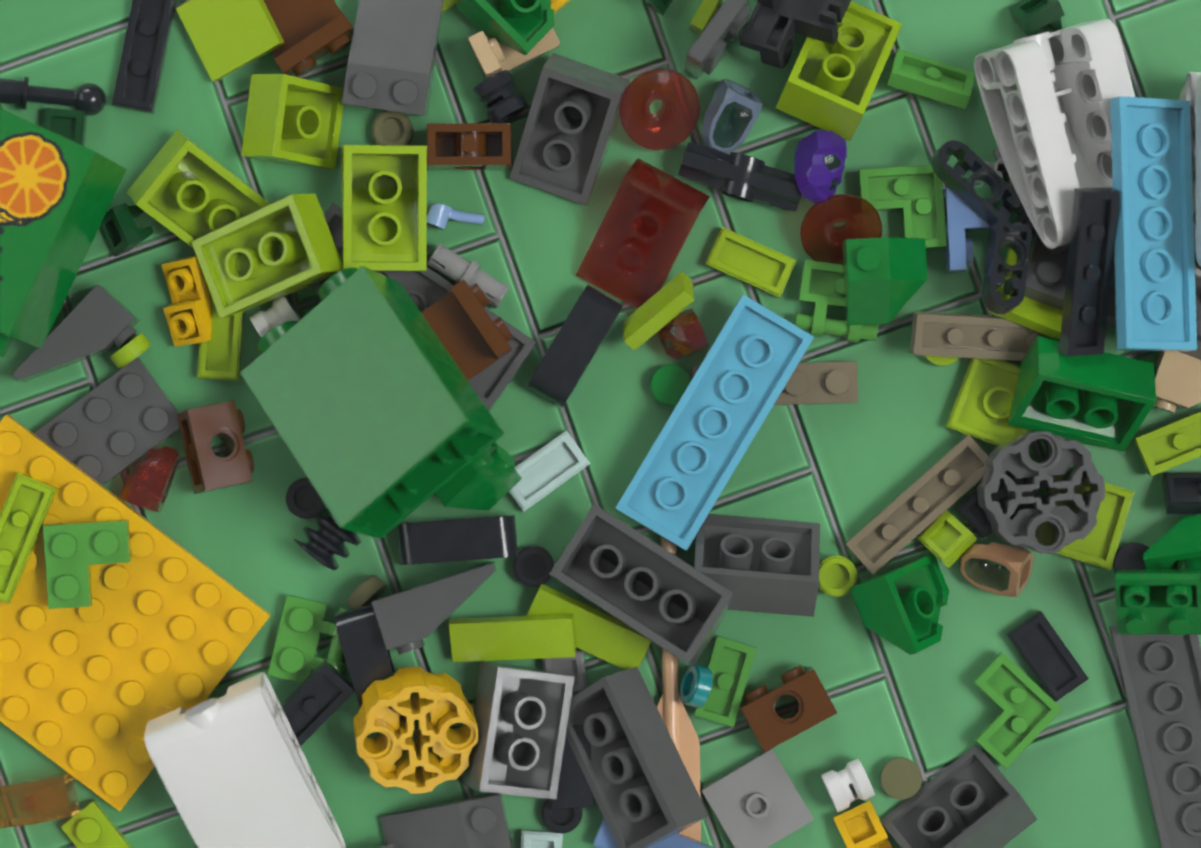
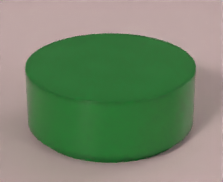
M674 364L662 366L652 377V394L660 403L667 406H675L689 385L691 377L681 366Z

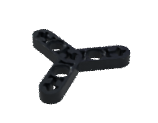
M948 141L934 153L931 166L936 176L991 226L982 286V300L991 312L1004 315L1011 312L1023 301L1032 234L1037 232L1016 191L967 145L960 141ZM952 155L958 160L953 168L947 164ZM970 169L973 174L964 181L962 177ZM981 180L989 185L992 191L990 199H983L977 195L974 189L975 181ZM1002 199L1004 202L995 210L992 206ZM1012 211L1018 215L1015 224L1010 223L1008 220ZM1001 246L1012 248L1017 256L1016 265L1004 263L999 255ZM1005 276H1011L1008 280L1005 281ZM1003 284L1004 294L1010 296L1006 301H1003L1002 294L996 291Z

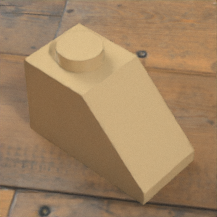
M1158 351L1154 362L1157 401L1153 407L1175 413L1176 408H1190L1200 403L1201 360L1178 351Z

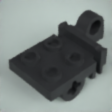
M757 0L755 9L740 38V46L759 51L762 63L784 69L790 59L796 33L833 45L838 38L837 22L841 23L851 0Z

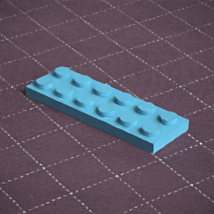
M1115 97L1110 99L1112 182L1113 188L1120 191L1114 245L1117 350L1195 351L1197 350L1190 101Z
M742 295L615 509L687 551L814 336L749 297Z

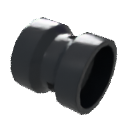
M508 70L489 77L473 89L478 100L486 104L488 108L487 116L491 123H503L528 107L523 95L516 93L513 88L514 79Z

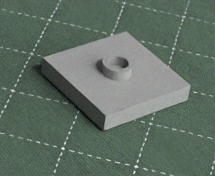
M773 749L763 752L701 789L735 848H768L814 821Z

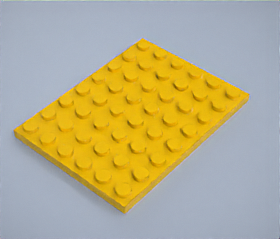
M6 414L0 422V513L18 472L58 488L43 526L48 524L129 520L131 562L90 565L92 606L48 609L42 526L12 602L7 604L0 601V722L120 812L155 767L144 739L147 722L180 707H184L188 711L195 705L206 701L272 614L15 418Z

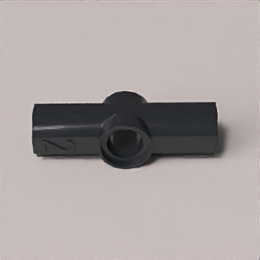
M688 142L678 177L719 189V193L746 202H754L756 200L786 211L796 212L802 194L797 186L795 174L766 166L764 161L736 152L727 154L706 146L697 145V143Z

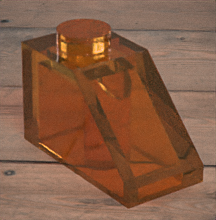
M68 772L0 786V828L32 825L72 817L80 812L74 778Z

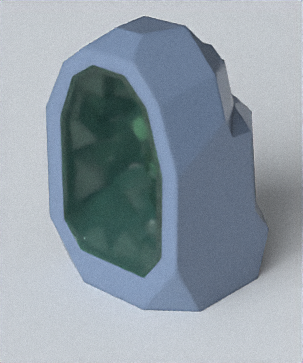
M722 79L715 88L714 96L704 114L705 120L701 132L704 145L713 150L728 152L742 144L761 110L763 103L758 96L740 84L729 79Z

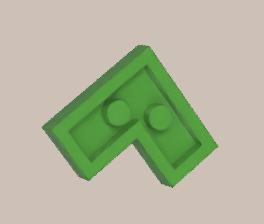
M931 165L859 169L861 212L902 209L904 238H924L926 249L947 247L943 182L933 172Z
M129 520L48 524L43 526L48 609L92 606L90 565L131 562Z
M1000 652L972 681L1002 709L974 740L1005 769L1017 759L1063 710L1003 652Z

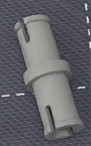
M442 243L438 245L427 263V266L433 267L456 283L463 279L469 287L477 283L495 309L510 287L478 268L480 264L475 260L470 263L446 248Z

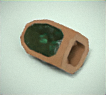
M991 542L989 545L973 544L960 556V571L964 578L977 588L1000 596L1018 597L1026 587L1031 575L1034 554L1023 547H1010Z

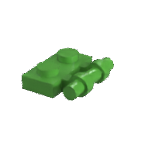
M804 260L798 301L814 303L813 315L797 313L795 326L804 331H809L810 335L815 337H823V334L847 337L846 341L859 343L860 339L876 341L878 325L847 326L846 320L826 317L827 306L846 308L843 265Z
M292 595L286 596L268 676L302 683L312 673V669H316L324 660L329 662L344 676L347 664L343 663L344 653L335 622L324 620L328 604ZM339 607L338 613L345 612L350 609ZM321 633L332 636L327 659L316 656Z

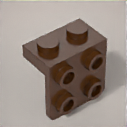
M264 0L285 44L272 50L270 53L286 75L302 77L317 66L316 60L328 52L334 55L352 42L350 38L353 36L354 28L334 0Z
M463 279L450 288V293L421 313L469 381L513 351L508 341L514 337L500 317L492 321L484 309L490 302L478 284L475 283L469 287Z

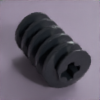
M326 506L330 514L329 518L318 514L314 516L319 526L318 531L306 526L303 529L308 542L304 543L296 539L294 540L319 564L326 568L337 570L339 565L334 555L347 558L350 552L345 542L358 546L361 540L357 532L341 528Z

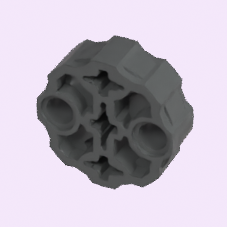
M1029 431L1021 433L1018 438L1009 441L1005 445H998L986 459V469L982 482L977 486L978 503L991 524V531L1007 544L1028 548L1036 553L1060 552L1064 546L1071 544L1077 539H1084L1097 524L1096 515L1099 505L1105 498L1104 478L1097 472L1091 460V453L1078 441L1053 435L1047 431ZM1036 439L1042 440L1046 446V455L1039 462H1034L1028 453L1029 445ZM1009 471L1016 479L1027 478V483L1015 484L1004 473ZM1065 474L1063 480H1053L1052 475ZM1081 480L1090 485L1089 491L1083 492V495L1074 493V486L1081 484ZM1040 483L1048 488L1060 489L1059 492L1043 495L1042 502L1040 498L1022 495V492L1038 489ZM998 485L1000 489L1008 491V498L1001 500V506L999 502L992 501L991 494L998 492ZM1066 500L1069 505L1078 511L1075 514L1067 505L1055 506V501ZM1029 503V509H1018L1012 519L1009 518L1015 512L1018 504ZM1047 521L1053 528V537L1048 543L1041 545L1036 540L1035 532L1038 525Z

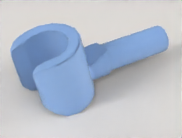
M437 203L431 205L427 211V224L444 230L450 218L454 221L483 225L485 215L462 212Z

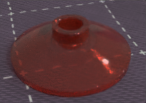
M666 68L645 71L634 78L625 90L619 111L621 124L626 134L635 143L650 150L673 148L686 140L697 124L700 113V101L693 84L677 71ZM654 100H660L662 104L661 109L657 113L650 112V104Z
M851 194L832 195L823 201L817 202L805 214L800 227V238L803 248L814 261L843 265L842 243L846 239L882 237V221L876 208L864 198ZM838 222H846L843 226L840 227L833 226L835 223Z

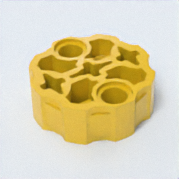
M420 666L398 669L393 676L385 680H375L362 694L363 703L358 714L353 717V732L358 756L364 760L369 768L370 777L385 788L394 786L403 788L410 794L432 792L440 783L447 780H456L469 766L468 757L472 748L478 743V727L472 705L467 702L461 685L454 678L446 673L433 674L426 672ZM417 719V740L413 741L414 720ZM464 723L460 728H449L452 724ZM372 732L382 733L381 735L375 738L366 737L368 734Z

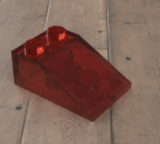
M637 158L626 173L576 276L639 308L663 287L710 196Z

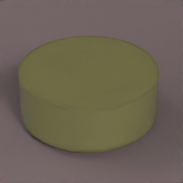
M385 110L374 119L372 136L377 145L408 146L413 137V125L405 113Z
M372 575L353 591L347 599V605L351 609L371 605L383 593L387 585L377 575Z
M896 757L887 761L882 767L880 784L889 796L904 800L911 798L919 791L922 784V774L919 767L910 759Z

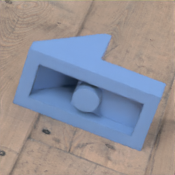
M945 188L943 190L947 238L945 268L946 273H961L967 270V263L973 262L972 238H965V231L990 230L991 226L950 188Z

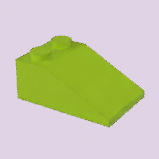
M852 1L841 23L837 22L838 38L834 45L810 37L806 38L775 107L823 130L833 131L848 141H851L865 113L902 26V23Z
M179 129L173 133L126 192L139 208L192 248V241L271 204Z
M343 145L341 147L343 269L364 266L374 271H427V146Z
M292 194L191 242L220 319L307 288L343 270V264L316 194Z

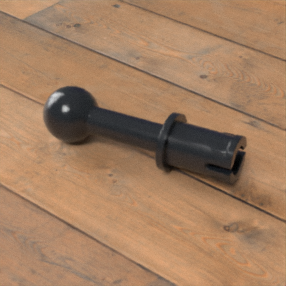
M25 77L24 81L0 78V103L22 105L24 110L27 109V102L75 106L77 110L84 111L87 116H93L100 113L106 105L104 90L94 83H85L76 90L32 86L29 85V77Z

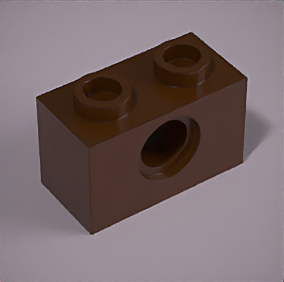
M427 124V165L429 169L512 170L511 124Z
M235 400L188 409L176 414L194 495L238 486L252 481L251 473L254 472V461L250 450H245L242 433L245 432V420L241 410L236 409ZM214 436L219 437L225 444V454L223 457L215 455L211 449V440Z
M802 665L796 666L780 675L782 683L768 690L766 685L763 684L743 695L746 702L740 705V709L764 752L837 714L834 705L812 667L804 670ZM785 694L792 695L797 700V709L789 717H781L775 712L776 700Z

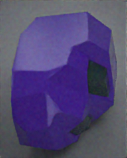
M816 130L800 140L795 151L794 172L797 186L803 197L814 204H819L833 198L837 186L842 182V173L847 158V146L845 139L833 131Z

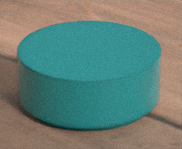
M695 664V666L692 665L686 670L680 687V698L683 704L701 708L706 703L712 687L711 669Z

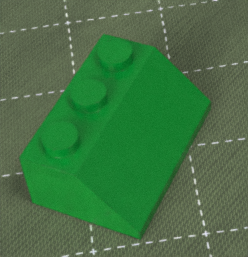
M1037 336L1021 364L1008 417V425L1032 431H1047L1066 439H1073L1124 452L1157 401L1154 363L1107 352L1098 355L1066 356L1059 352L1060 341Z

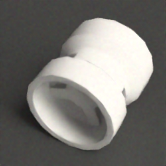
M285 296L275 299L272 307L268 310H259L249 317L261 338L269 330L287 321L299 322L301 320Z
M859 758L848 762L843 770L838 772L830 770L821 774V778L837 812L849 808L852 801L857 799L865 801L875 796L872 785Z

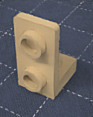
M553 28L527 55H523L497 42L495 37L491 39L485 36L483 31L468 38L486 79L504 70L511 71L560 46V41Z

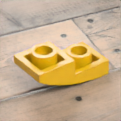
M197 256L174 259L161 264L172 304L164 307L163 310L174 347L211 340V295Z

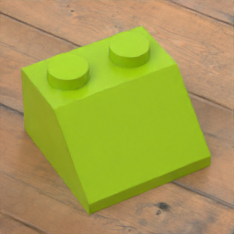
M251 74L241 156L273 163L336 170L344 104H342L344 88L286 74Z

